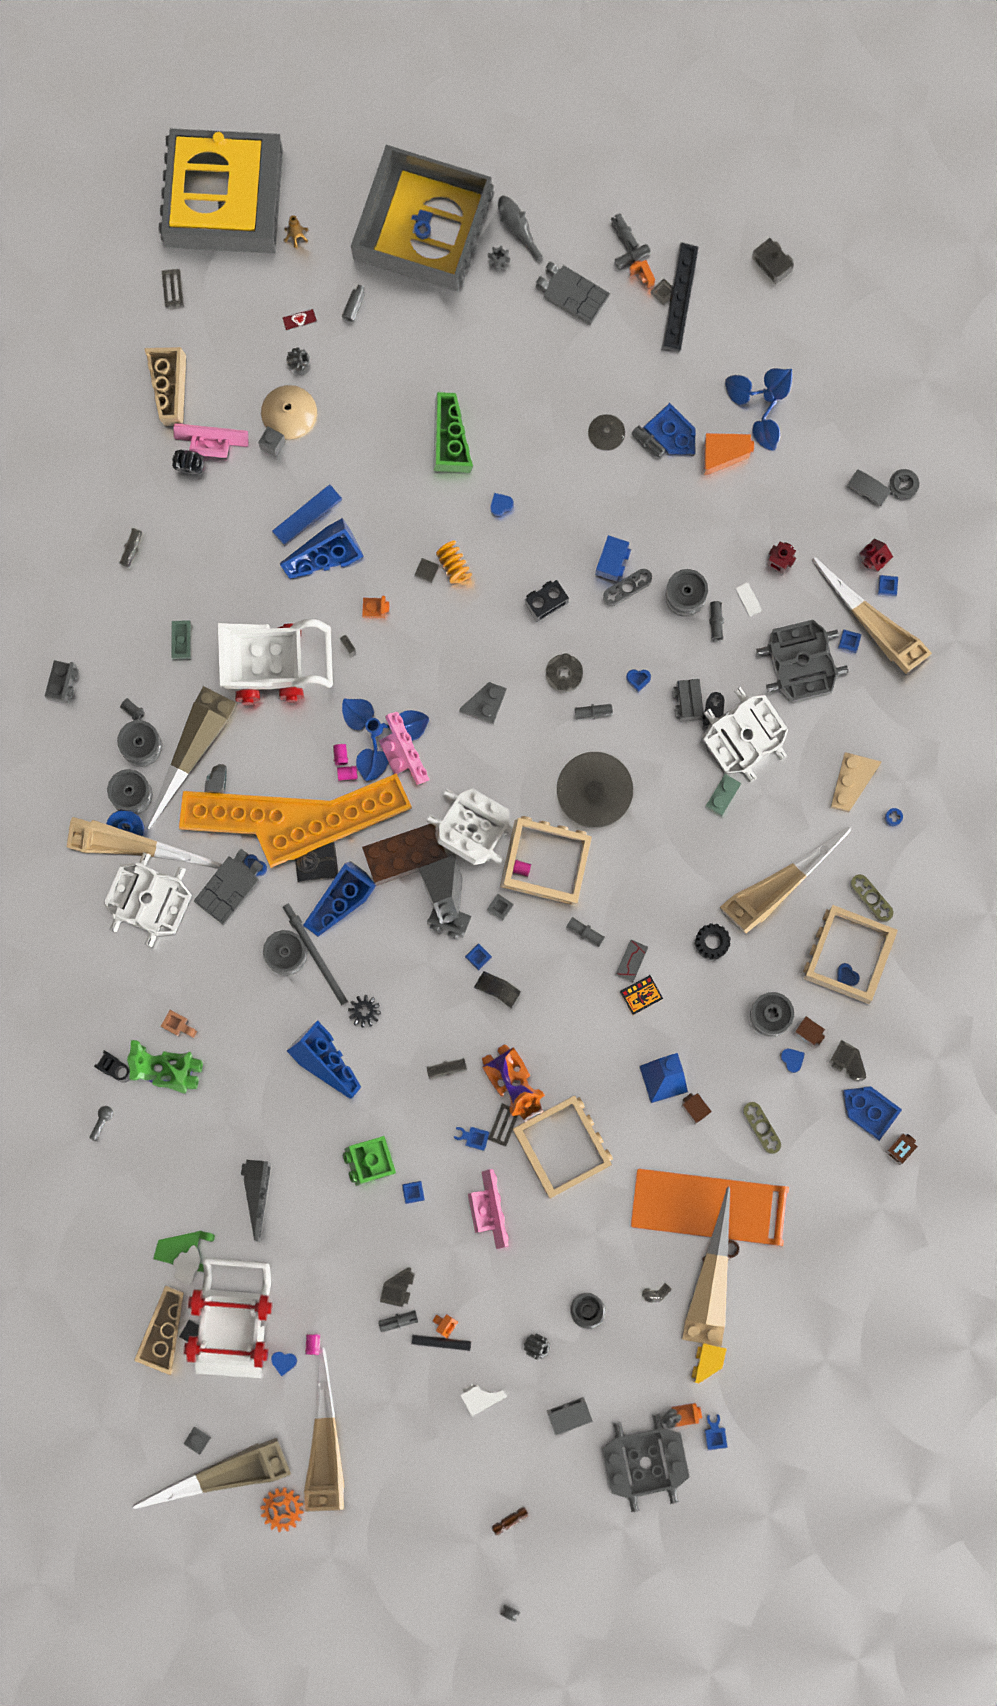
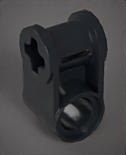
M719 692L711 693L706 700L705 711L711 709L716 718L721 717L724 714V696ZM714 698H716L717 702H720L717 706H714V702H711ZM704 714L703 728H708L710 723Z
M104 1050L102 1058L93 1067L106 1075H110L119 1082H128L130 1080L129 1067ZM122 1068H126V1075L122 1078H119V1070Z

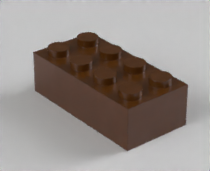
M430 823L363 846L362 849L376 886L419 872V868L446 858L447 855L444 847L437 843L435 835L437 831L435 830L436 826Z

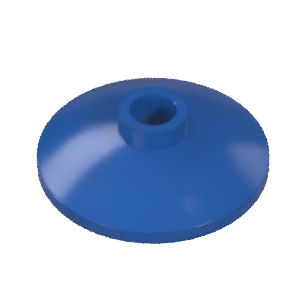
M116 811L107 820V825L139 836L144 834L142 820L131 811Z

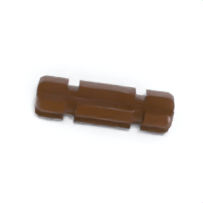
M522 1507L516 1513L513 1512L502 1519L500 1523L494 1524L492 1530L497 1536L503 1533V1530H507L519 1523V1520L527 1518L529 1514L525 1507Z

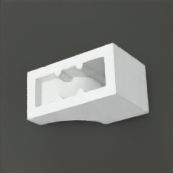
M473 1383L463 1388L464 1393L461 1394L471 1416L507 1397L504 1390L486 1392L480 1389L478 1385L474 1387Z

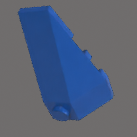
M341 518L325 527L280 562V566L289 579L312 574L313 571L321 569L326 571L330 570V567L348 566L364 556L352 531L344 519Z
M352 861L345 863L303 926L315 935L320 936L366 902L375 889L376 884L364 870Z
M317 1020L289 1047L287 1052L300 1066L349 1099H352L361 1088V1085L351 1068L343 1062L341 1058L343 1054L340 1050H336L332 1043L334 1039L331 1034Z

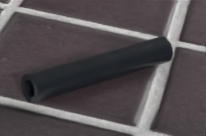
M412 1335L411 1345L470 1351L471 1341Z

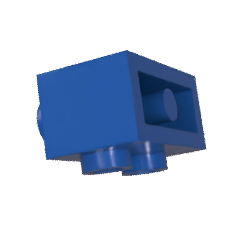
M608 535L595 575L617 582L618 577H622L625 566H622L625 559H629L631 549H629L630 542Z

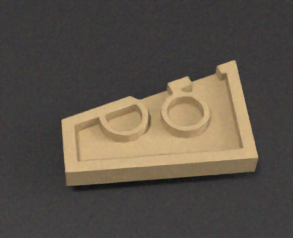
M845 752L830 808L850 812L882 762Z

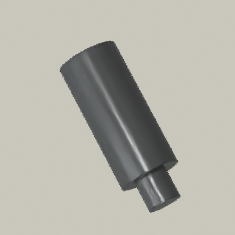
M358 285L356 289L352 290L341 316L344 320L354 322L365 296L363 293L364 286Z

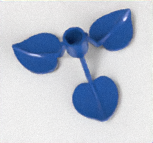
M772 368L768 370L764 375V384L767 389L764 388L754 392L751 391L752 383L747 377L742 375L729 376L725 380V386L730 399L734 403L739 405L746 404L750 400V395L762 393L764 394V399L771 402L761 418L762 421L754 422L752 431L754 438L761 446L769 450H775L780 440V429L775 421L771 419L766 420V417L772 407L777 404L776 400L784 399L789 394L792 385V369Z
M343 699L342 712L346 724L353 730H361L365 726L371 735L374 750H362L357 756L356 766L365 781L374 780L383 774L388 765L385 753L377 751L375 738L383 732V728L390 729V727L385 723L381 724L378 719L373 718L374 708L367 700ZM414 710L400 713L399 715L403 719V724L411 737V741L420 738L426 729L429 717L422 712Z

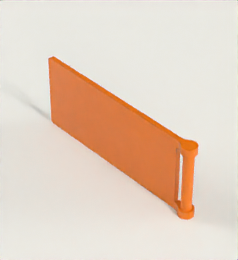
M638 1169L631 1227L712 1237L724 1195L729 1186L728 1239L783 1246L782 1233L786 1195L789 1193V1187ZM773 1191L779 1192L775 1234L774 1239L768 1238Z

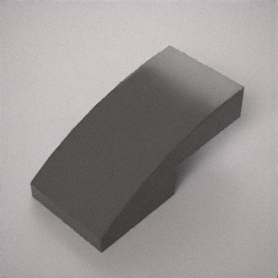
M859 469L856 470L847 484L859 495H865L877 506H882L891 492L881 482Z

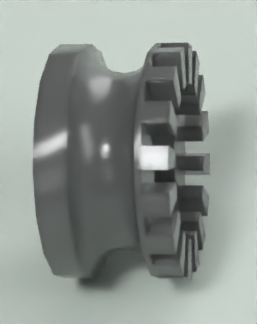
M671 1409L663 1416L662 1422L667 1424V1428L672 1429L675 1425L677 1426L676 1423H680L679 1421H681L682 1416L677 1414L675 1409Z
M504 1605V1611L500 1615L516 1622V1616L520 1615V1612Z

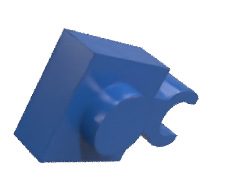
M461 1127L456 1128V1130H461L463 1133L461 1137L454 1136L456 1140H467V1147L485 1151L490 1132L471 1127L469 1132H466Z
M716 1414L717 1421L714 1423L710 1421V1415H707V1422L710 1425V1429L705 1430L707 1450L728 1448L725 1428H719V1414Z

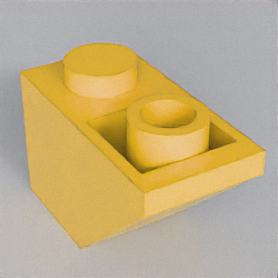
M702 1343L701 1347H697L695 1358H698L697 1367L693 1366L691 1378H695L694 1383H701L723 1368L726 1348Z

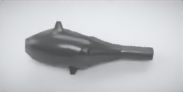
M502 195L498 200V210L502 216L500 221H504L512 232L528 246L536 260L541 259L543 256L533 242L529 224L525 217L526 212H522L511 198Z

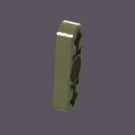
M862 874L855 875L850 882L851 889L878 921L888 922L893 917V908L866 876ZM856 879L858 881H864L862 886L865 889L867 887L870 888V890H867L864 895L861 894L864 890L860 886H855V884L857 883ZM869 893L877 896L876 903L871 904L867 901L866 897ZM881 901L883 904L880 907L882 910L887 909L889 911L887 913L888 917H881V910L879 908L875 910L873 907H876Z
M749 1102L743 1108V1114L765 1152L768 1154L777 1153L781 1149L780 1139L760 1105L755 1102ZM748 1107H756L757 1111L755 1114L757 1118L761 1115L763 1119H759L753 1124L751 1120H755L752 1114H747L749 1111ZM763 1122L767 1125L768 1130L766 1133L761 1134L757 1131L758 1123ZM771 1132L773 1136L769 1138L772 1142H777L776 1150L768 1149L767 1145H769L767 1138L763 1141L761 1137H765Z

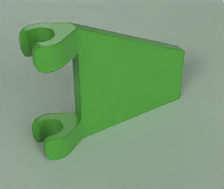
M197 1231L158 1240L153 1259L174 1265V1260L181 1252L187 1253L193 1245L197 1248L199 1239L213 1242L215 1235L204 1231ZM199 1263L197 1271L204 1272L203 1264Z

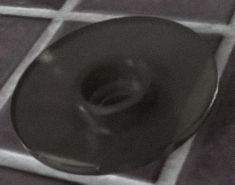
M603 414L597 416L589 425V440L598 449L613 450L619 447L625 438L624 424L614 415ZM604 428H609L610 432H604Z

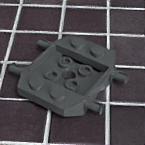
M814 620L773 629L767 647L756 649L758 656L771 654L776 672L777 682L766 684L767 692L780 690L791 703L832 693L836 677L840 674L849 673L847 665L836 668L830 653L828 639L839 637L838 630L826 632ZM806 655L808 662L805 664L800 663L798 656ZM823 671L826 672V674L810 678H805L793 682L789 681V679H794Z
M661 1414L657 1415V1419L656 1415L652 1416L655 1426L654 1430L625 1435L622 1429V1422L618 1423L619 1431L617 1423L613 1424L616 1436L602 1449L611 1493L628 1498L631 1512H635V1509L636 1511L640 1510L637 1501L638 1496L666 1490L669 1493L670 1504H674V1500L675 1503H678L676 1490L690 1477L681 1433L664 1428L662 1426ZM658 1439L662 1441L669 1479H666ZM624 1446H625V1449H626V1454H627V1459H628V1464H629V1469H630V1474H631L633 1486H630V1481H629V1477H628V1472H627V1467H626V1462H625V1457H624V1452H623V1447H624ZM643 1457L650 1458L651 1465L649 1468L645 1469L640 1466V1460Z

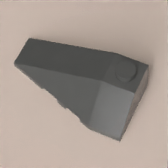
M246 1160V1164H242L241 1175L244 1176L254 1241L260 1242L271 1163L268 1161Z

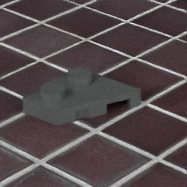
M488 682L460 708L459 712L494 725L507 688Z

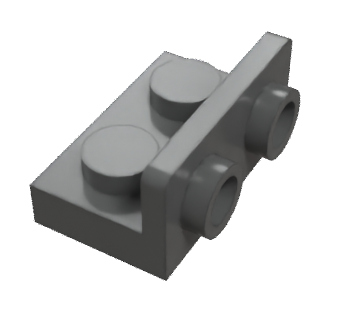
M54 660L45 698L68 703L69 698H72L74 687H72L73 681L77 679L79 672L74 662L69 664Z
M433 908L427 924L434 931L440 932L443 930L448 932V936L458 939L459 937H464L472 916L459 911V918L440 924Z

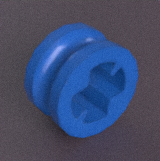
M424 220L416 223L414 228L415 235L419 239H427L431 234L430 224ZM421 226H425L427 232L424 231V234H421L418 229L419 227L422 229Z
M897 808L888 810L885 815L886 823L892 827L899 825L903 820V813ZM893 813H896L895 815L899 817V820L896 819V822H893L889 815L891 816Z

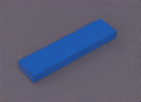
M329 484L272 530V533L286 546L342 500L341 496Z

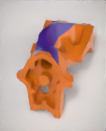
M504 1044L498 1048L497 1051L500 1056L493 1059L491 1055L482 1058L484 1064L482 1068L498 1094L502 1097L508 1090L511 1100L509 1110L512 1116L520 1115L524 1121H527L533 1115L544 1112L540 1099L545 1095L540 1089L535 1090L528 1084L527 1078L530 1077V1074L514 1047L510 1049ZM519 1067V1072L514 1071V1068ZM498 1080L504 1081L503 1087L499 1086ZM512 1083H521V1085L513 1086Z

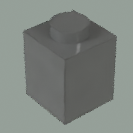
M267 426L258 441L259 447L266 453L277 457L285 444L284 435Z

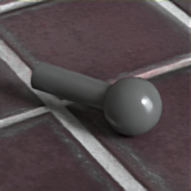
M102 1106L98 1110L99 1119L89 1137L93 1141L97 1140L105 1122L113 1117V1110L109 1106Z

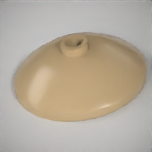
M285 385L272 390L266 396L261 407V417L266 428L268 426L283 434L286 440H292L304 436L312 429L317 417V408L313 397L306 390L298 386ZM291 406V409L285 410V407Z

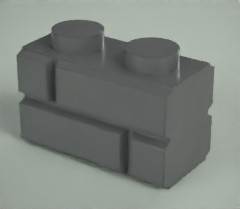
M700 679L677 681L676 687H673L674 698H678V705H675L676 717L680 716V722L702 720L704 718Z

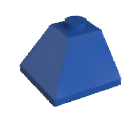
M678 1053L639 1066L651 1103L688 1092Z

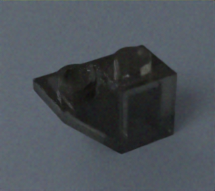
M483 971L474 986L475 989L512 1008L521 993L520 990L509 982Z
M841 1040L829 1060V1063L832 1064L831 1067L836 1071L842 1072L843 1070L849 1073L848 1077L857 1082L865 1080L867 1075L859 1049Z
M407 1267L384 1282L380 1298L381 1303L404 1307V1304H408L410 1292H407L408 1285L413 1284L415 1273H412V1268Z

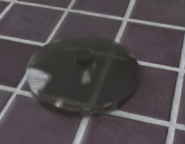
M587 752L574 757L562 769L557 781V799L562 811L571 821L586 828H603L614 824L627 812L633 797V782L629 771L617 758L603 752Z

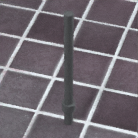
M289 903L284 905L282 908L290 919V925L292 928L295 927L340 1004H346L348 1000L302 926V920L299 915L296 916Z

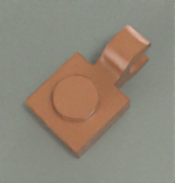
M169 1010L160 1026L178 1037L183 1032L194 1038L198 1032L186 1025L187 1018L172 1010Z

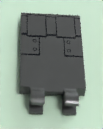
M549 261L545 272L552 275V278L548 282L539 276L535 286L545 292L544 298L591 325L609 298L610 293L563 265L559 269L554 263Z
M242 849L238 851L234 859L228 856L193 901L222 925L226 924L260 881L255 876L263 868V865L258 861H255L251 868L244 865L242 862L249 854Z

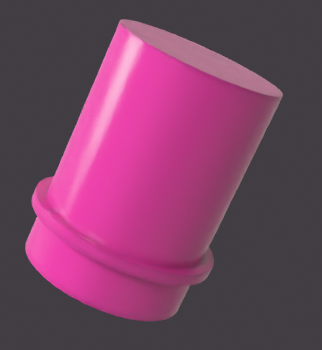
M346 744L333 745V761L335 765L348 764Z
M357 766L337 767L338 781L358 779Z
M517 859L515 860L512 873L528 877L532 864L518 861Z
M306 1334L305 1354L319 1355L320 1335Z

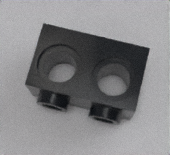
M558 580L554 582L548 581L542 586L541 590L530 592L525 599V605L536 622L569 603V597ZM552 591H556L559 594V596L557 598H551L549 596V593ZM540 601L543 603V606L536 608L533 606V603Z

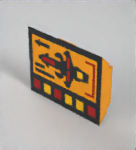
M651 975L620 991L633 1015L663 999Z

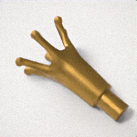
M295 215L290 216L289 226L284 227L285 231L288 230L284 242H287L291 236L294 239V247L297 248L298 237L301 236L305 242H308V239L303 235V230L308 231L309 229L308 227H302Z

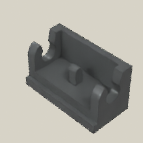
M584 1397L546 1410L555 1435L593 1422Z

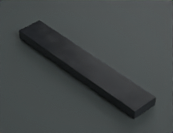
M683 242L679 244L662 348L680 352L682 347L699 248L698 246Z

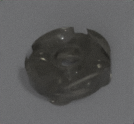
M567 653L553 657L548 662L545 670L546 681L555 691L571 692L581 684L583 677L581 663L577 658ZM561 669H564V670L567 669V670L569 671V672H568V677H565V676H562V677H561V676H560V674H561V671H560V670H561Z

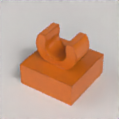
M436 1314L433 1322L439 1325L435 1331L446 1338L450 1336L458 1321L447 1314L444 1318Z

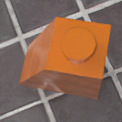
M706 433L704 475H710L748 459L750 453L754 452V441H751V434Z

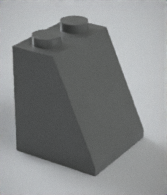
M454 854L419 868L425 889L440 924L459 918L463 878Z

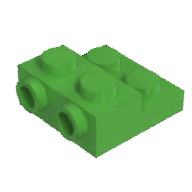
M384 1136L354 1144L344 1149V1162L346 1164L349 1163L351 1169L349 1171V1178L352 1183L355 1182L356 1186L396 1173Z

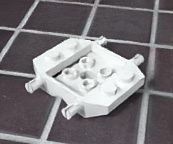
M739 687L734 691L740 699V703L719 718L714 716L711 709L704 712L710 724L702 740L725 773L743 772L749 781L752 782L757 777L751 768L763 757L773 751L776 752L780 760L787 757L781 746L784 743L788 729L765 695L749 697ZM721 729H724V731L726 732V734L728 735V737L730 738V740L742 756V761L740 760V758L738 757V755L736 754V752L734 751L726 737L721 732ZM745 729H749L752 733L751 738L748 740L743 738L742 733Z
M474 788L459 795L447 789L443 796L453 801L452 807L443 820H439L431 814L427 819L429 823L436 826L435 830L437 831L435 835L437 843L474 865L485 863L489 859L500 865L504 857L496 854L493 849L502 835L507 833L511 836L513 828L509 825V809ZM474 812L486 818L487 820L479 818L474 814ZM489 821H491L492 823L496 824L497 826L495 827V826L491 825V823H490ZM467 828L474 829L476 833L469 832Z
M143 852L140 862L120 866L104 905L113 915L114 919L109 930L117 933L120 923L122 921L148 931L149 935L145 945L152 947L157 936L176 933L192 895L182 884L181 880L186 869L178 867L174 877L159 873L146 866L151 855ZM172 888L171 894L160 916V919L158 923H155L156 918L167 896V893L169 889ZM147 893L151 894V902L143 903L142 896Z

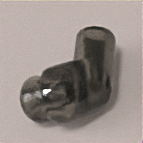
M664 1283L659 1290L644 1289L642 1297L647 1302H661L672 1289Z

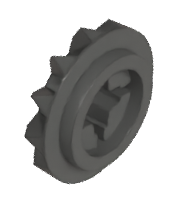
M900 469L891 476L889 488L899 498L908 499L918 491L919 479L913 471ZM902 480L903 482L909 480L907 484L908 488L902 487L899 489L901 485L900 481Z

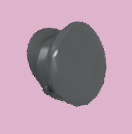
M592 1293L580 1294L571 1304L572 1319L578 1326L584 1329L595 1328L604 1320V1303L598 1296Z

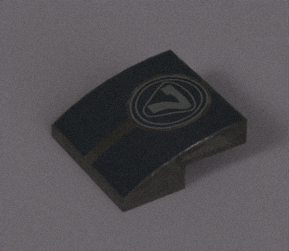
M335 841L295 859L298 883L335 879L338 874Z

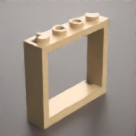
M526 816L517 818L513 824L500 887L570 905L577 904L592 836L586 835L587 832L581 830L569 831L568 827L561 825L553 827L546 821H539L537 823L532 821V818ZM522 826L583 842L572 894L511 879Z
M832 905L830 910L826 909L822 919L825 920L824 926L819 927L816 937L819 939L817 945L813 944L809 955L812 958L810 963L806 962L803 972L806 973L804 979L870 1004L898 930ZM835 915L886 934L865 992L814 972Z
M575 1095L512 1128L549 1198L560 1194L612 1165L610 1161L613 1158L609 1150L603 1149L601 1143L604 1141L599 1132H594L592 1118L590 1115H585L583 1111L585 1106L581 1098H576ZM573 1104L603 1163L554 1189L523 1130Z

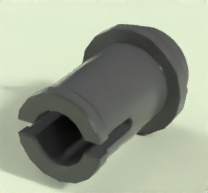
M126 698L121 703L120 708L131 715L133 720H141L144 717L145 712L143 708L136 706L130 699Z

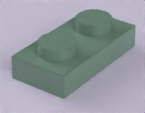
M172 621V659H191V621Z
M725 774L705 807L722 817L742 783Z

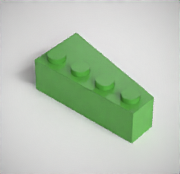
M437 392L435 398L433 471L471 473L473 463L470 458V450L466 441L456 393Z

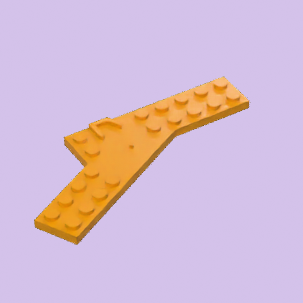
M397 773L331 801L183 791L179 829L254 834L258 838L270 868L408 811L412 809V806Z

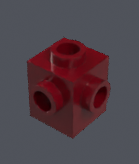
M875 538L859 553L862 558V564L867 569L871 568L877 572L893 558L886 543Z
M780 541L777 546L773 545L768 554L771 557L767 565L784 574L787 567L791 568L797 558L794 557L796 550H794L791 544Z

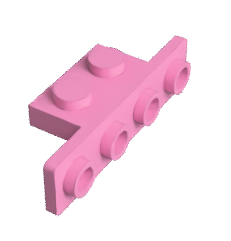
M175 423L173 427L174 439L191 441L189 451L196 452L202 456L227 458L229 445L248 447L249 444L248 431L178 423Z
M398 712L386 715L385 718L392 734L379 740V743L393 773L399 774L409 769L417 785L429 781L427 771L423 767L411 737L406 731L403 719Z
M493 1169L482 1171L485 1191L468 1194L475 1233L493 1230L496 1249L508 1247V1234L504 1226L505 1218L500 1206L501 1197L497 1190V1177Z

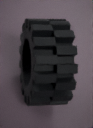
M710 923L703 926L696 935V950L698 949V953L702 954L704 958H710V960L719 959L725 955L730 947L731 938L729 937V932L725 930V927L719 926V924ZM714 934L719 937V947L711 949L706 945L705 939L708 935Z

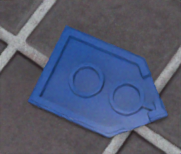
M671 403L665 406L643 427L647 433L654 435V440L663 446L668 454L695 455L696 428Z
M871 1086L843 1090L847 1117L880 1141L902 1109Z

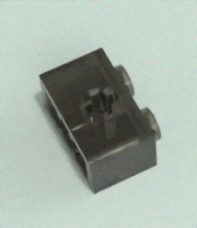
M769 238L753 250L752 259L775 285L793 271V259L788 254L785 255L777 241Z

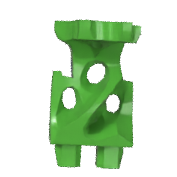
M131 1040L130 1053L127 1057L130 1080L144 1079L157 1087L170 1088L186 1094L187 1089H197L199 1083L198 1076H191V1073L202 1072V1060L193 1058L191 1052L177 1054L163 1051L162 1055L152 1056L146 1052V1047L141 1045L139 1041ZM177 1061L176 1064H170L169 1062ZM161 1065L163 1068L158 1072L154 1070V1066Z

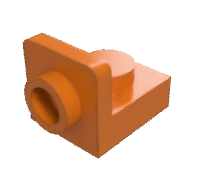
M639 260L631 264L629 267L630 276L639 273L642 284L645 283L647 288L655 286V278L647 260L642 262Z
M381 596V598H363V618H385V614L389 613V601H386L385 596Z
M696 1403L671 1407L677 1411V1414L682 1416L681 1421H679L680 1423H676L677 1426L675 1425V1427L699 1424V1419H702L701 1408L697 1407Z

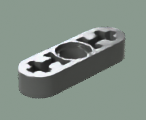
M640 569L606 589L603 594L604 603L607 606H616L651 584L652 573L648 569ZM641 574H642L643 576H646V575H647V576H648V577H647V581H646V582H645L644 580L639 581V582H638V586H639V587H636V583H635V582L640 579V575H641ZM630 583L633 586V590L625 592L622 589L623 584ZM616 588H619L620 593L615 596V601L612 599L608 600V594H616L618 591Z

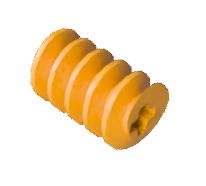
M455 540L444 544L436 552V556L440 558L439 562L443 564L442 568L446 571V576L450 577L449 582L452 584L463 582L472 576V573L466 574L470 568L468 566L463 567L466 560H459L463 557V554H456L460 548H453L457 543Z

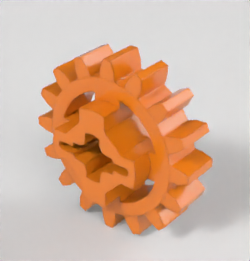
M286 1487L283 1488L282 1492L276 1488L275 1494L272 1492L268 1493L269 1499L263 1498L266 1505L260 1507V1509L265 1510L261 1517L267 1518L264 1522L265 1525L268 1523L272 1524L271 1530L276 1526L278 1527V1532H281L282 1527L289 1531L290 1525L295 1528V1521L302 1520L298 1515L304 1513L300 1509L304 1503H298L297 1500L300 1498V1495L294 1497V1490L287 1493ZM278 1496H285L283 1501L277 1502L273 1500ZM291 1501L294 1502L296 1511L291 1510ZM282 1505H285V1510L287 1511V1513H283L282 1515H280V1510L277 1508V1506L281 1507ZM269 1507L273 1509L275 1515L273 1519L270 1516ZM283 1518L291 1519L287 1523H279Z

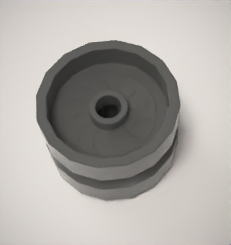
M682 569L674 573L668 581L665 593L666 603L676 614L683 616L693 615L699 612L705 605L708 583L698 571Z
M133 720L125 724L118 734V748L130 764L147 766L154 763L161 754L162 740L156 728L149 722Z
M132 769L121 770L114 774L107 787L108 798L118 811H131L135 814H140L148 808L153 796L152 788L144 775Z
M280 930L274 932L267 938L264 944V959L271 970L279 975L289 976L295 974L303 968L307 961L306 946L299 935L292 931ZM286 949L288 954L282 955V951Z
M767 992L761 995L751 1007L749 1013L751 1025L760 1035L766 1037H776L783 1034L790 1027L794 1019V1007L791 1001L785 995L778 992ZM769 1012H773L775 1016L773 1018H770Z

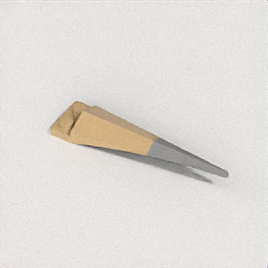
M729 1186L726 1189L688 1309L682 1340L722 1346L726 1313Z

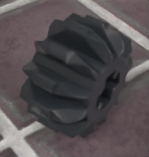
M180 449L175 451L173 455L172 466L175 470L194 475L201 473L204 467V458L201 454Z
M364 995V1001H361L360 996H357L358 1003L350 1002L355 1008H348V1012L354 1013L349 1018L350 1020L356 1018L354 1021L356 1026L361 1021L362 1028H365V1022H368V1025L372 1027L373 1025L370 1020L373 1019L375 1022H378V1018L374 1015H381V1011L375 1010L380 1007V1004L372 1005L375 1002L374 997L368 1002V995ZM362 1007H367V1010L370 1012L363 1016L359 1011L360 1009L363 1010Z

